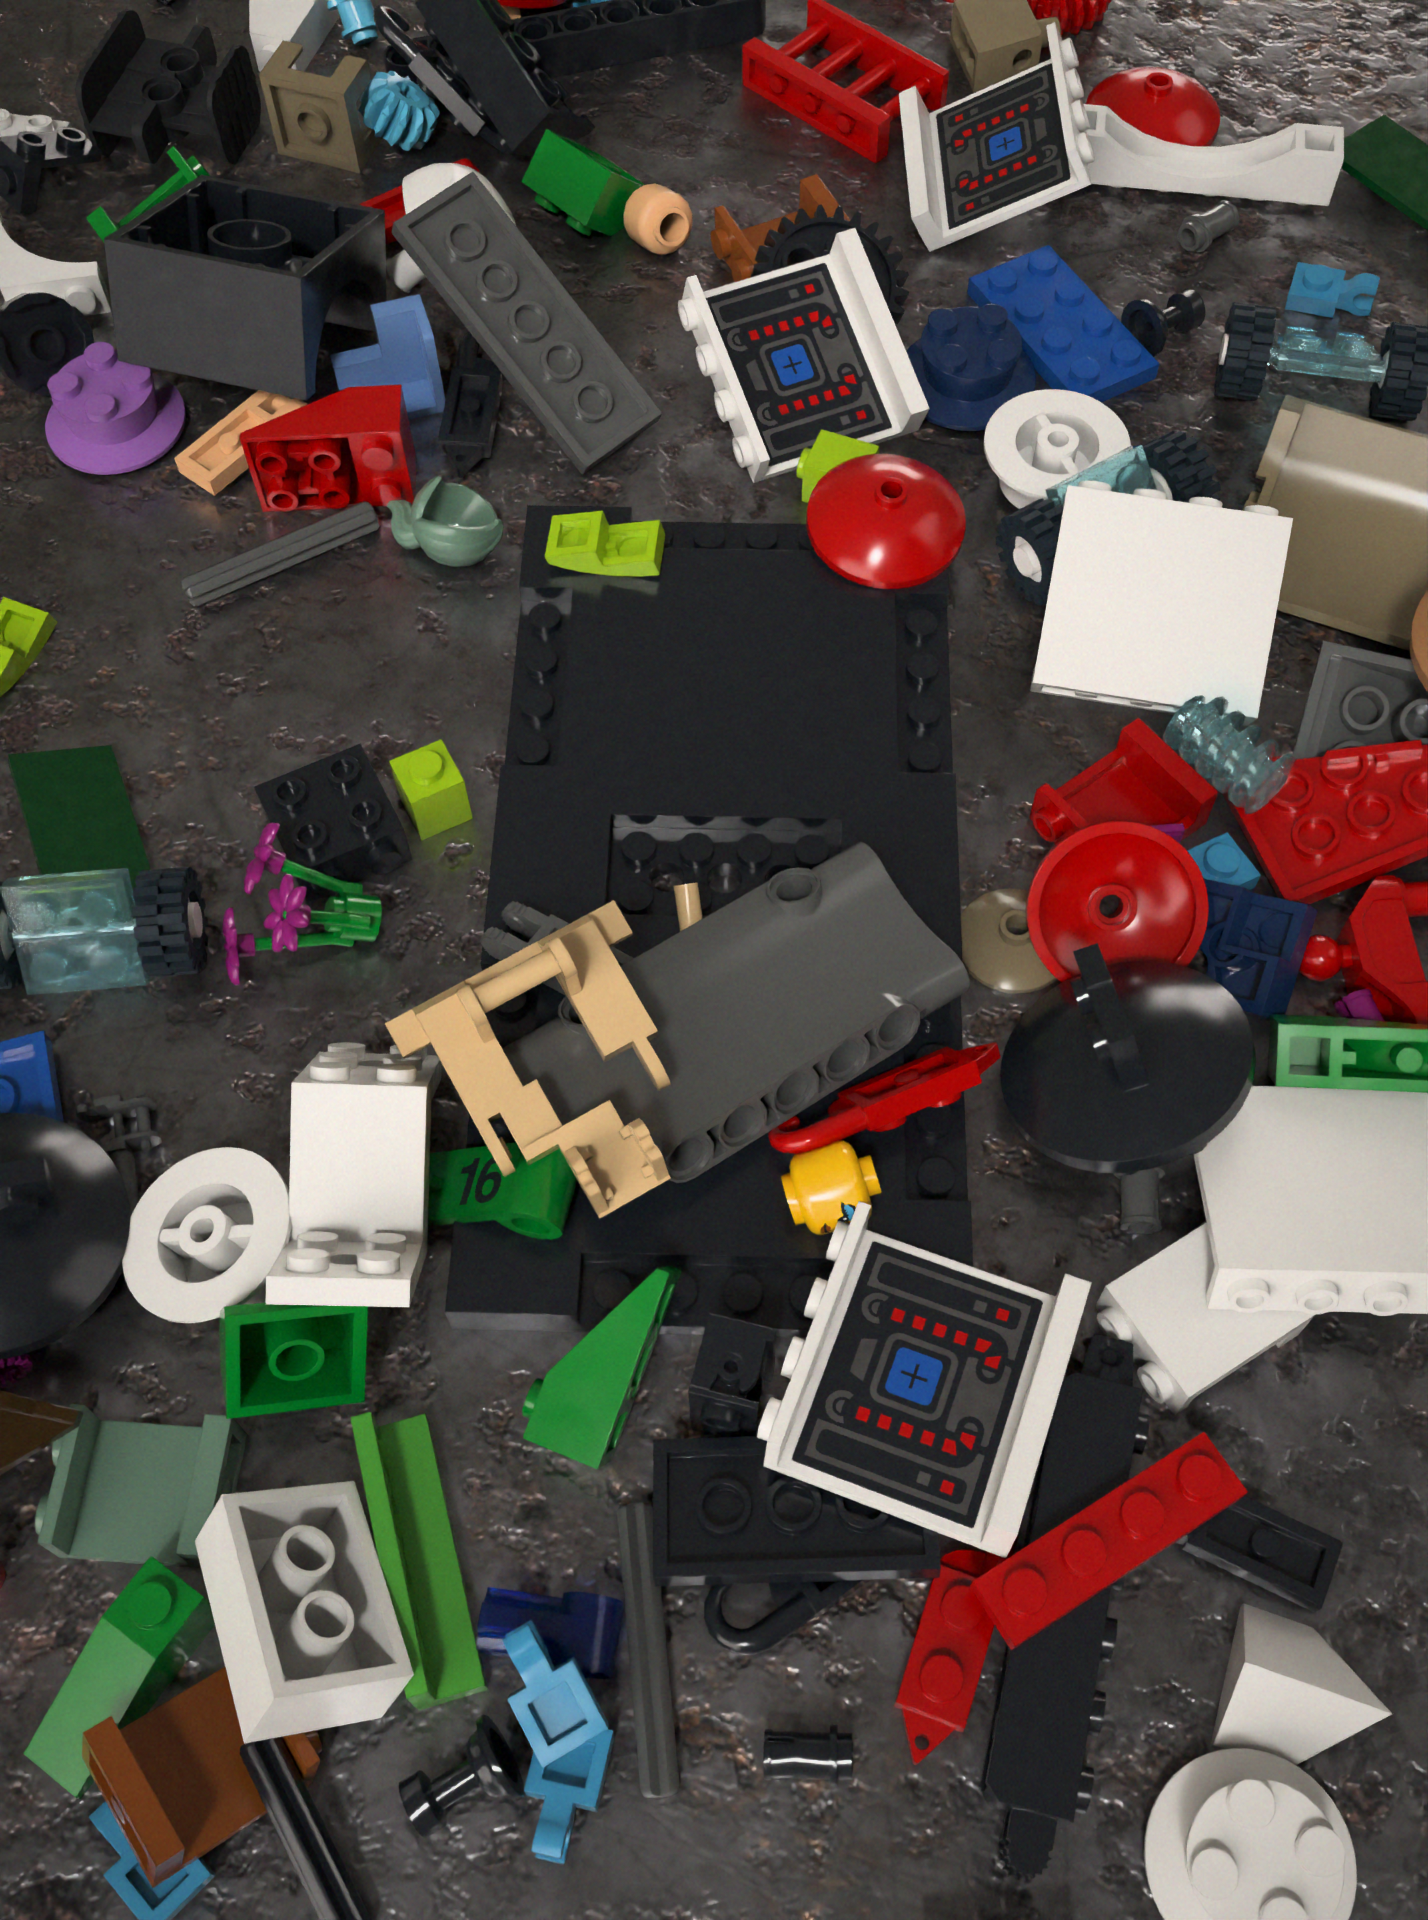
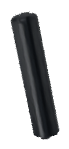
M277 1737L243 1744L240 1747V1756L319 1920H371L283 1738Z

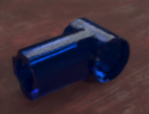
M488 1587L478 1620L476 1650L480 1654L510 1658L502 1639L506 1637L508 1632L532 1619L545 1643L554 1667L574 1656L585 1678L612 1679L625 1603L612 1597L587 1592H564L562 1598Z

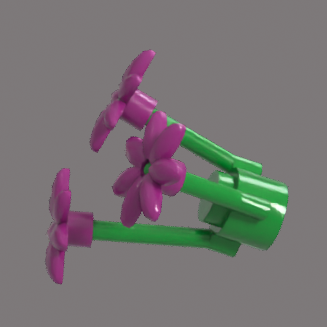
M273 822L267 824L262 830L259 843L254 847V857L256 858L246 868L244 890L247 894H251L255 883H259L263 870L278 875L280 871L287 873L282 878L280 889L274 888L268 892L269 903L275 912L268 914L263 924L265 928L272 929L273 934L271 937L254 938L253 933L237 934L234 924L233 907L225 911L222 929L226 940L224 944L227 952L225 963L230 981L234 985H240L239 958L255 956V951L273 950L274 952H280L282 949H288L295 952L299 947L323 945L352 947L355 940L373 943L378 936L381 925L382 905L380 898L363 895L362 883L342 881L285 859L286 853L274 849L272 845L280 824ZM293 876L339 893V897L330 896L324 911L311 910L307 904H302L306 896V887L298 886L294 889ZM309 923L323 924L325 930L329 932L297 934L296 928H306Z

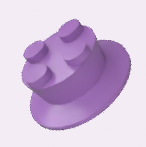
M95 342L89 345L83 355L68 362L47 383L53 405L47 414L45 422L46 438L56 457L73 469L98 475L120 474L137 470L153 463L166 454L178 441L183 432L186 422V409L176 387L165 378L152 373L150 367L118 361L117 349H114L107 342Z

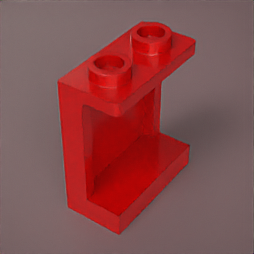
M1137 718L1122 728L1117 747L1112 752L1056 790L1048 783L1037 788L1029 818L1032 820L1038 834L1044 840L1054 842L1055 844L1080 828L1112 820L1133 821L1149 826L1183 823L1185 829L1181 840L1183 841L1207 823L1218 791L1140 718Z

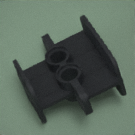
M122 10L111 24L110 29L105 33L104 38L99 42L98 47L93 51L90 59L85 63L84 68L81 69L78 80H76L77 104L92 146L101 149L102 156H109L123 136L133 138L140 161L156 164L169 142L183 139L192 132L215 137L222 160L226 163H237L239 157L244 153L245 147L250 143L251 137L254 136L260 124L261 100L256 76L253 72L247 49L242 45H233L218 67L216 66L217 53L209 27L194 25L183 44L150 39L145 36L139 15L134 10Z

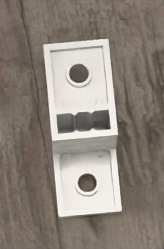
M348 1042L328 1044V1052H319L291 1083L289 1214L292 1229L289 1242L285 1245L266 1276V1304L410 1307L427 1254L431 1101L441 1081L442 1063L438 1055H427V1047L404 1059L396 1045L390 1046V1054L365 1053L364 1044Z

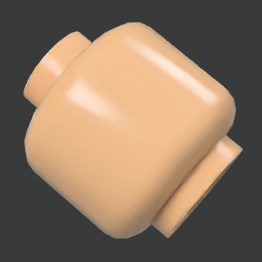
M655 183L643 185L635 190L627 200L623 212L624 227L628 236L641 247L659 255L670 254L681 248L689 238L693 226L692 212L688 202L680 194Z

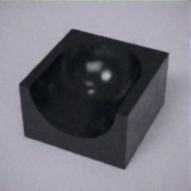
M200 175L104 238L117 358L121 362L308 400L315 393L316 361L324 322L376 332L370 305L387 301L385 210Z

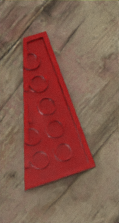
M1421 740L1327 750L1325 755L1321 757L1288 760L1287 755L1266 757L1265 763L1233 767V761L1212 764V775L1277 897L1280 899L1309 905L1428 856V744L1422 745Z

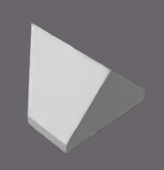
M1245 1603L1240 1606L1210 1747L1218 1750L1231 1748L1261 1750L1286 1759L1294 1765H1298L1392 1715V1712L1313 1627Z

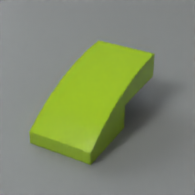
M603 510L554 515L551 520L545 558L550 565L583 573L632 577L660 575L666 534L660 520L609 525Z
M3 597L0 602V697L30 667L58 623L50 613Z

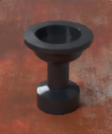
M1185 289L1173 294L1168 300L1167 308L1163 310L1151 301L1140 298L1127 304L1121 316V323L1155 357L1163 350L1169 328L1174 327L1177 331L1187 332L1199 327L1205 319V305L1201 296L1193 289Z
M483 1714L477 1718V1730L469 1737L466 1744L467 1760L433 1780L424 1771L419 1770L399 1782V1793L405 1811L411 1823L422 1837L426 1838L445 1827L447 1824L445 1808L480 1787L492 1797L499 1798L509 1795L515 1801L524 1797V1783L515 1758L502 1733L489 1716Z

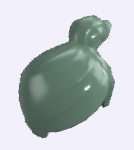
M439 476L430 479L415 495L413 504L405 500H392L387 504V507L392 512L391 528L397 543L404 549H418L422 547L427 556L439 564L451 567L472 566L483 561L494 551L503 536V521L497 518L493 507L481 494L463 484L444 483Z

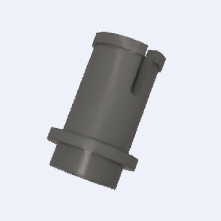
M1221 201L1218 205L1201 215L1191 214L1187 216L1178 229V240L1181 246L1189 252H1203L1208 249L1212 240L1234 230L1238 226L1239 213L1236 207L1229 201Z
M1165 1166L1138 1171L1127 1176L1114 1173L1117 1178L1121 1179L1120 1229L1122 1231L1126 1230V1233L1153 1234L1162 1230L1159 1179L1165 1176Z

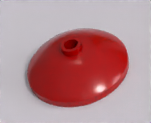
M1142 66L1119 71L1098 83L1086 100V104L1109 107L1123 121L1145 134L1166 142L1182 145L1209 147L1216 138L1220 124V110L1209 91L1189 75L1169 68Z
M870 454L855 457L836 465L817 482L809 498L806 526L814 550L822 561L837 574L868 587L901 589L925 583L941 574L951 565L963 543L966 530V516L963 503L954 487L944 476L930 466L905 456Z
M1126 820L1094 823L1074 831L1059 841L1046 854L1037 867L1026 899V925L1032 946L1044 966L1061 982L1080 974L1073 951L1098 943L1106 965L1130 961H1158L1187 967L1203 941L1209 912L1206 884L1198 865L1189 852L1163 831L1146 824ZM1107 895H1116L1119 899L1118 909L1109 915L1102 914L1100 911L1101 900Z

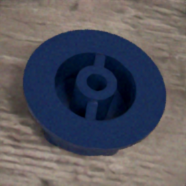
M986 304L982 307L941 308L929 314L928 323L922 332L921 338L906 351L930 408L924 419L936 425L954 430H986L990 418L1004 403L1021 394L1035 391L1036 374L1034 366L1022 349L1020 332L1007 318L1008 313L1004 307L998 304Z

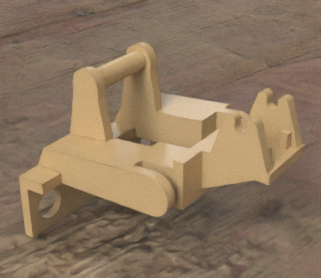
M614 900L385 1023L404 1059L432 1044L504 1177L515 1172L516 1169L510 1160L512 1155L502 1137H497L490 1124L501 1117L528 1165L558 1149L561 1150L599 1219L671 1179L661 1151L653 1142L645 1123L638 1118L624 1126L610 1100L562 1126L537 1079L525 1086L521 1084L496 1039L485 1013L556 976L604 1062L633 1048L658 1091L671 1085L662 1063L649 1041L657 1037L658 1030L610 949L613 945L633 935L631 928Z

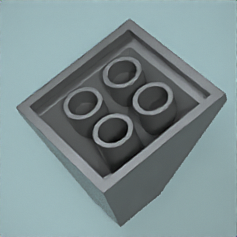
M1323 640L1291 760L1321 757L1325 755L1327 750L1413 740H1421L1422 745L1428 744V692L1420 682L1414 670L1412 660Z

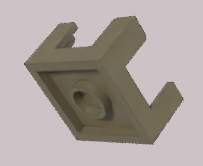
M283 40L259 73L278 154L361 173L382 140V137L375 136V131L371 128L364 129L361 132L356 107L357 100L370 82L367 59L347 55L331 77L291 69L303 52V47L301 44Z

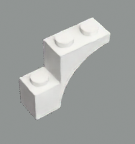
M0 213V290L5 302L22 293L45 292L64 299L71 306H75L81 311L84 316L111 312V298L97 261L63 262L43 258L28 252L11 239Z

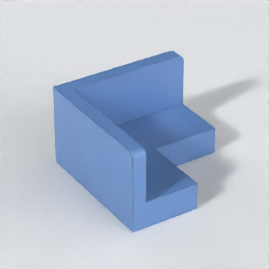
M420 294L370 305L379 344L330 355L338 390L341 391L348 387L401 384L409 420L443 412L445 395L433 332Z

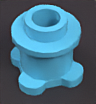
M329 0L326 2L329 11L338 9L344 31L341 33L343 39H352L353 44L358 46L379 38L377 34L378 29L373 20L374 8L371 0Z

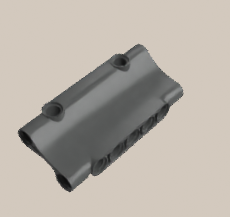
M858 842L811 870L797 867L777 873L766 883L621 966L658 1030L657 1037L649 1041L662 1063L671 1085L658 1091L633 1048L604 1062L567 996L559 1004V1016L502 1049L523 1086L537 1079L562 1126L608 1100L611 1101L624 1126L640 1118L647 1126L653 1142L658 1146L663 1155L671 1177L669 1180L675 1183H683L701 1175L902 1049L916 1034L920 1025V1019L927 1017L967 992L970 988V979L958 955L925 925L904 899L876 853L867 844Z

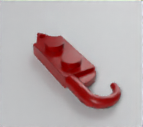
M994 1042L957 1051L946 1046L838 1093L839 1099L828 1108V1118L793 1131L800 1125L799 1118L793 1116L769 1132L770 1144L774 1149L782 1153L797 1154L843 1140L866 1129L870 1132L895 1129L906 1122L908 1115L926 1107H942L952 1104L961 1098V1092L981 1084L980 1075L1001 1058L998 1044Z
M1019 1531L1007 1558L988 1551L984 1553L969 1549L952 1551L944 1555L940 1560V1577L932 1578L894 1703V1707L901 1709L911 1759L914 1765H918L954 1730L963 1732L966 1727L994 1629V1623L970 1588V1585L975 1579L1014 1555ZM921 1736L927 1740L928 1747L926 1749L917 1748L915 1744L917 1737Z

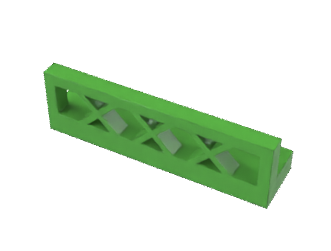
M371 1412L350 1417L378 1559L414 1673L413 1677L404 1687L406 1699L420 1711L488 1690L430 1421L426 1413L382 1426L378 1425Z

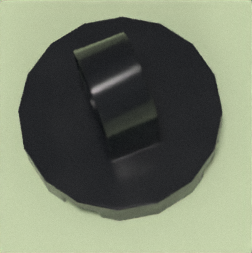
M45 292L22 293L6 301L0 308V372L19 389L41 396H51L47 386L48 380L68 362L84 354L85 349L94 343L93 331L83 313L64 299Z

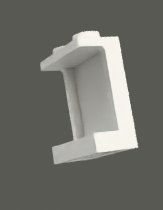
M1207 1222L1106 1285L1095 1306L1098 1311L1097 1320L1104 1335L1133 1344V1360L1139 1367L1137 1374L1142 1386L1152 1399L1160 1404L1165 1402L1175 1415L1187 1408L1196 1396L1275 1344L1279 1348L1299 1335L1316 1315L1307 1314L1302 1311L1260 1310L1252 1313H1242L1233 1309H1207L1206 1294L1215 1267Z

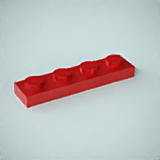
M1202 1432L975 1579L971 1583L970 1588L1012 1651L1242 1499L1248 1491L1207 1434Z

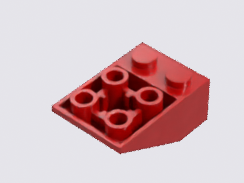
M401 384L348 387L240 433L241 445L263 512L349 508L363 501L369 502L372 507L387 506L388 502L392 500H405L413 504L416 495L417 458Z

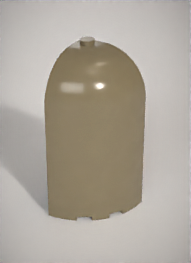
M1286 395L1255 478L1265 480L1261 493L1251 491L1242 510L1244 511L1245 507L1250 505H1263L1277 509L1279 511L1278 516L1293 518L1277 610L1410 651V633L1414 614L1420 600L1428 590V435Z

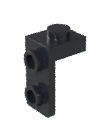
M60 127L57 131L40 133L22 131L18 135L0 137V196L20 214L36 212L41 169L101 161L102 150L92 146L91 141L82 131L72 127Z

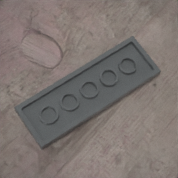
M473 171L393 223L392 234L582 475L658 422L662 415L660 409Z

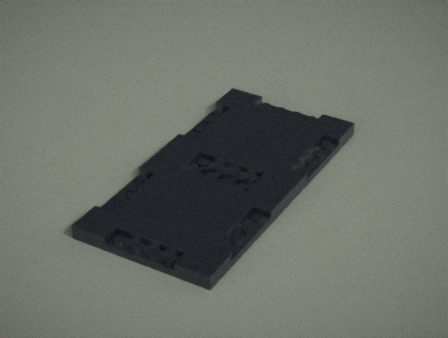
M527 505L519 582L521 597L505 765L500 767L484 933L488 928L497 927L526 943L530 941L520 933L511 930L506 925V922L502 920V911L512 901H518L526 907H531L548 917L552 914L570 924L614 900L631 928L633 935L612 947L636 958L680 932L674 890L663 892L651 885L658 876L664 874L675 875L682 880L683 883L681 885L698 882L702 917L705 918L766 883L781 871L797 867L811 870L850 846L863 842L879 857L888 875L913 911L962 961L956 773H953L947 617L949 599L948 568L935 578L920 585L901 589H879L850 581L829 568L814 550L808 536L806 524L661 522L666 535L660 575L632 577L583 573L548 564L545 553L552 516L603 510L609 525L643 522L633 521L632 507ZM728 875L737 879L740 886L732 892L720 893L713 890L709 883L718 876ZM482 946L480 964L483 971L500 962V960L489 955ZM541 983L485 1013L501 1048L559 1016V1004L566 996ZM961 995L927 1017L920 1019V1025L916 1034L902 1049L796 1114L795 1116L800 1120V1125L793 1131L828 1118V1108L839 1099L838 1093L946 1046L956 1051L963 1049ZM964 1091L961 1092V1098L952 1104L942 1107H926L908 1115L906 1122L895 1129L882 1132H870L866 1129L843 1139L853 1146L858 1159L871 1156L882 1191L880 1194L870 1196L872 1213L868 1219L866 1230L973 1267L971 1201H968ZM469 1114L466 1149L487 1146ZM502 1117L490 1123L497 1137H502L505 1144L516 1143ZM768 1132L696 1178L683 1183H675L668 1180L600 1219L577 1181L563 1234L557 1239L547 1240L528 1237L506 1228L495 1220L468 1223L454 1221L445 1314L451 1328L590 1332L657 1268L672 1266L682 1270L659 1334L703 1335L708 1315L713 1313L777 1329L776 1337L797 1336L806 1338L813 1319L804 1316L812 1286L817 1277L828 1281L835 1261L826 1259L833 1232L816 1235L808 1229L806 1223L795 1225L781 1180V1175L790 1173V1160L795 1154L782 1153L774 1149L770 1144Z

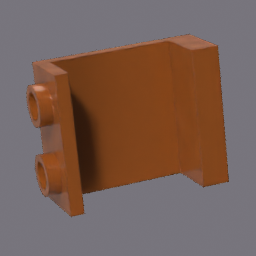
M225 1667L120 1730L112 1716L83 1732L82 1759L152 1888L268 1813L240 1756V1747L244 1744ZM316 1730L282 1737L306 1787L313 1783L320 1763V1758L317 1754L322 1751V1745Z

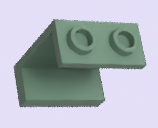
M71 1404L70 1408L83 1412L79 1427L53 1442L52 1461L56 1468L50 1493H45L41 1497L35 1517V1529L39 1535L38 1544L59 1558L144 1564L152 1556L164 1566L201 1568L195 1540L222 1494L236 1493L247 1433L234 1418L227 1419L226 1415L205 1414L202 1427L100 1420L85 1405Z

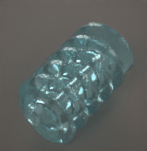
M1203 695L1195 696L1185 702L1174 714L1163 734V741L1173 750H1179V756L1188 764H1195V771L1203 778H1211L1212 786L1220 793H1228V800L1236 807H1245V814H1252L1260 810L1285 784L1288 774L1295 764V757L1288 753L1273 762L1272 758L1276 754L1279 744L1274 739H1269L1256 747L1255 745L1262 733V730L1256 724L1247 727L1239 733L1238 731L1245 720V715L1240 710L1233 711L1222 718L1228 708L1229 702L1227 699L1220 696L1205 704V697Z

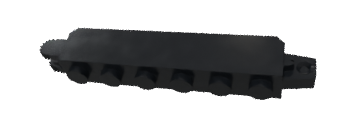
M1094 1334L1089 1343L1080 1372H1075L1063 1379L1038 1463L1023 1548L1131 1479L1129 1474L1133 1453L1142 1455L1150 1425V1415L1139 1412L1143 1389L1133 1387L1132 1343ZM1125 1576L1011 1651L1007 1643H1005L979 1790L991 1809L1005 1812L1000 1840L1003 1848L999 1850L1001 1853L999 1861L1003 1863L1002 1870L1008 1872V1877L1014 1876L1016 1881L1020 1878L1027 1881L1028 1877L1033 1879L1036 1877L1035 1874L1038 1876L1042 1875V1869H1047V1861L1051 1860L1048 1853L1053 1850L1056 1827L1061 1829L1074 1823L1075 1812L1086 1814L1093 1789L1094 1768L1083 1765L1087 1736L1098 1737L1103 1723L1106 1692L1096 1690L1095 1686L1099 1661L1110 1662L1117 1636V1619L1107 1617L1111 1589L1121 1591Z

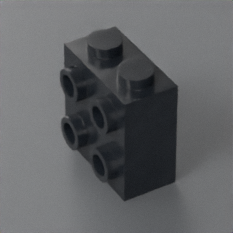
M361 743L254 786L268 823L280 824L275 838L281 851L286 853L285 859L339 880L355 883L374 875L390 873L400 864L412 860L404 828ZM293 876L298 886L306 887V896L304 898L306 904L319 898H328L339 894Z

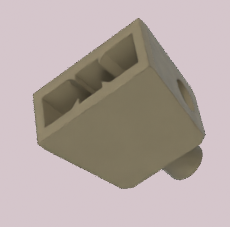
M954 0L950 42L972 91L978 92L1038 65L1041 48L1049 47L1046 26L1055 22L1061 35L1058 18L1050 17L1036 20L1027 0Z

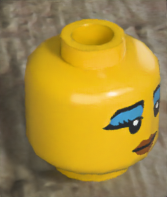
M844 1140L836 1141L808 1152L795 1154L790 1160V1173L781 1175L795 1225L806 1223L808 1229L816 1235L834 1232L838 1221L850 1224L858 1201L871 1205L870 1218L872 1213L870 1196L882 1193L871 1156L858 1159L853 1146Z

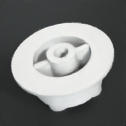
M1045 389L1021 394L1007 401L996 410L986 426L984 452L990 467L999 477V484L1003 494L1014 506L1021 509L1038 499L1043 498L1046 500L1049 498L1054 500L1056 507L1058 505L1063 506L1068 485L1078 486L1081 481H1099L1112 487L1127 468L1131 454V442L1128 431L1121 419L1100 401L1073 391Z
M220 1147L190 1155L160 1175L143 1194L130 1217L129 1237L122 1265L125 1280L134 1298L154 1315L177 1323H199L219 1318L220 1311L224 1306L266 1302V1276L285 1245L289 1242L292 1229L289 1214V1190L279 1171L266 1159L252 1151L234 1147Z
M1247 1748L1217 1750L1195 1758L1181 1767L1166 1782L1156 1797L1146 1824L1144 1864L1152 1897L1164 1920H1349L1357 1886V1868L1352 1840L1342 1815L1330 1796L1310 1775L1286 1759L1261 1750Z

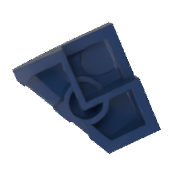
M1204 879L1209 904L1206 932L1200 945L1201 951L1206 955L1208 961L1205 975L1221 984L1230 992L1246 1015L1270 1021V1014L1285 1015L1318 910L1308 904L1253 893L1244 887Z

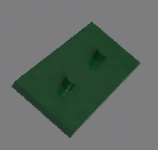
M1385 114L1345 137L1344 160L1341 168L1428 231V145Z
M112 745L8 754L10 772L53 924L66 925L136 919L132 916V906H136L133 898V888L137 887L135 879L137 875H140V871L151 869Z

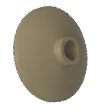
M999 889L985 893L973 900L961 914L962 962L967 972L974 979L996 991L1011 994L1030 993L1043 989L1057 980L1039 959L1029 938L1026 925V899L1028 894L1026 890ZM1007 928H1020L1026 933L1023 935H1014L1007 930Z

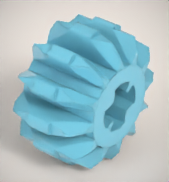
M389 71L388 73L377 72L360 98L361 104L358 109L362 117H364L363 123L366 127L375 131L376 137H382L388 141L390 146L397 144L406 151H409L411 148L422 149L425 142L429 141L437 125V118L440 113L434 104L435 99L423 92L418 84L410 80L409 76L405 78L400 77L395 71Z

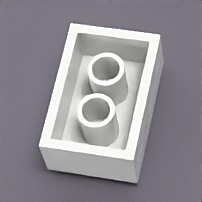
M355 1481L222 1494L197 1536L195 1545L244 1744L382 1718L413 1677L414 1673Z

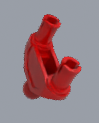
M1395 875L1376 876L1349 916L1336 941L1326 935L1315 934L1309 937L1299 973L1309 980L1324 981L1331 979L1341 969L1347 994L1362 989H1369L1384 1021L1428 1025V981H1426L1408 918L1428 916V881L1404 883L1401 878L1395 877Z

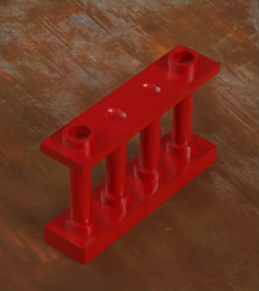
M808 0L807 29L778 50L756 37H753L743 45L742 85L875 164L888 155L890 123L901 115L899 93L879 109L862 98L882 83L899 92L916 85L928 109L936 111L946 106L949 71L824 0ZM815 45H819L832 53L811 69L796 61L797 58ZM848 64H852L866 72L846 88H842L828 80Z

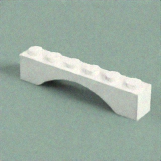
M1083 104L1090 128L1082 131V133L1087 132L1095 156V161L1088 163L1091 184L1108 185L1115 188L1151 189L1160 192L1194 193L1209 197L1226 196L1248 198L1254 201L1269 200L1291 202L1299 205L1329 206L1344 160V127L1295 123L1275 134L1247 143L1221 147H1196L1166 142L1145 134L1123 121L1107 106Z

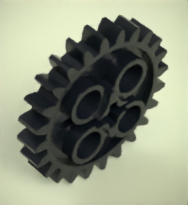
M822 205L817 206L812 219H810L803 208L798 210L794 223L784 216L780 221L778 232L770 229L764 241L765 246H759L755 257L757 263L754 264L750 276L751 278L828 255L837 233L856 228L895 324L900 322L905 312L901 306L904 305L909 296V291L901 288L909 276L908 272L895 270L898 268L903 255L902 253L888 254L887 252L893 238L888 236L878 240L875 237L879 225L877 222L870 224L866 229L861 227V212H857L850 221L845 220L842 206L837 207L833 217H827Z

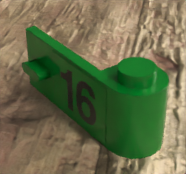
M507 1143L506 1146L512 1155L510 1160L516 1171L506 1177L503 1176L487 1146L430 1153L428 1226L454 1224V1221L468 1223L495 1220L506 1228L528 1237L547 1240L557 1239L563 1234L578 1180L560 1149L528 1165L516 1143Z

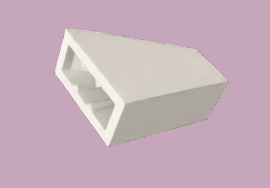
M249 0V33L259 72L262 71L283 40L302 45L303 52L291 69L305 71L340 17L338 9L329 11L326 4L329 0Z

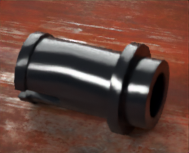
M830 1725V1732H783L765 1729L763 1747L765 1780H772L773 1778L830 1780L831 1788H838L839 1780H853L852 1733H838V1725Z

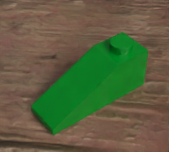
M1270 1014L1268 1076L1275 1086L1428 1093V1025L1332 1016Z
M672 1266L657 1268L546 1373L544 1380L537 1378L533 1382L522 1409V1416L529 1418L523 1439L597 1470L613 1460L682 1270Z
M150 1556L101 1617L23 1754L74 1797L81 1799L94 1782L90 1771L82 1759L83 1732L112 1716L120 1730L148 1713L215 1626L209 1600L154 1557Z

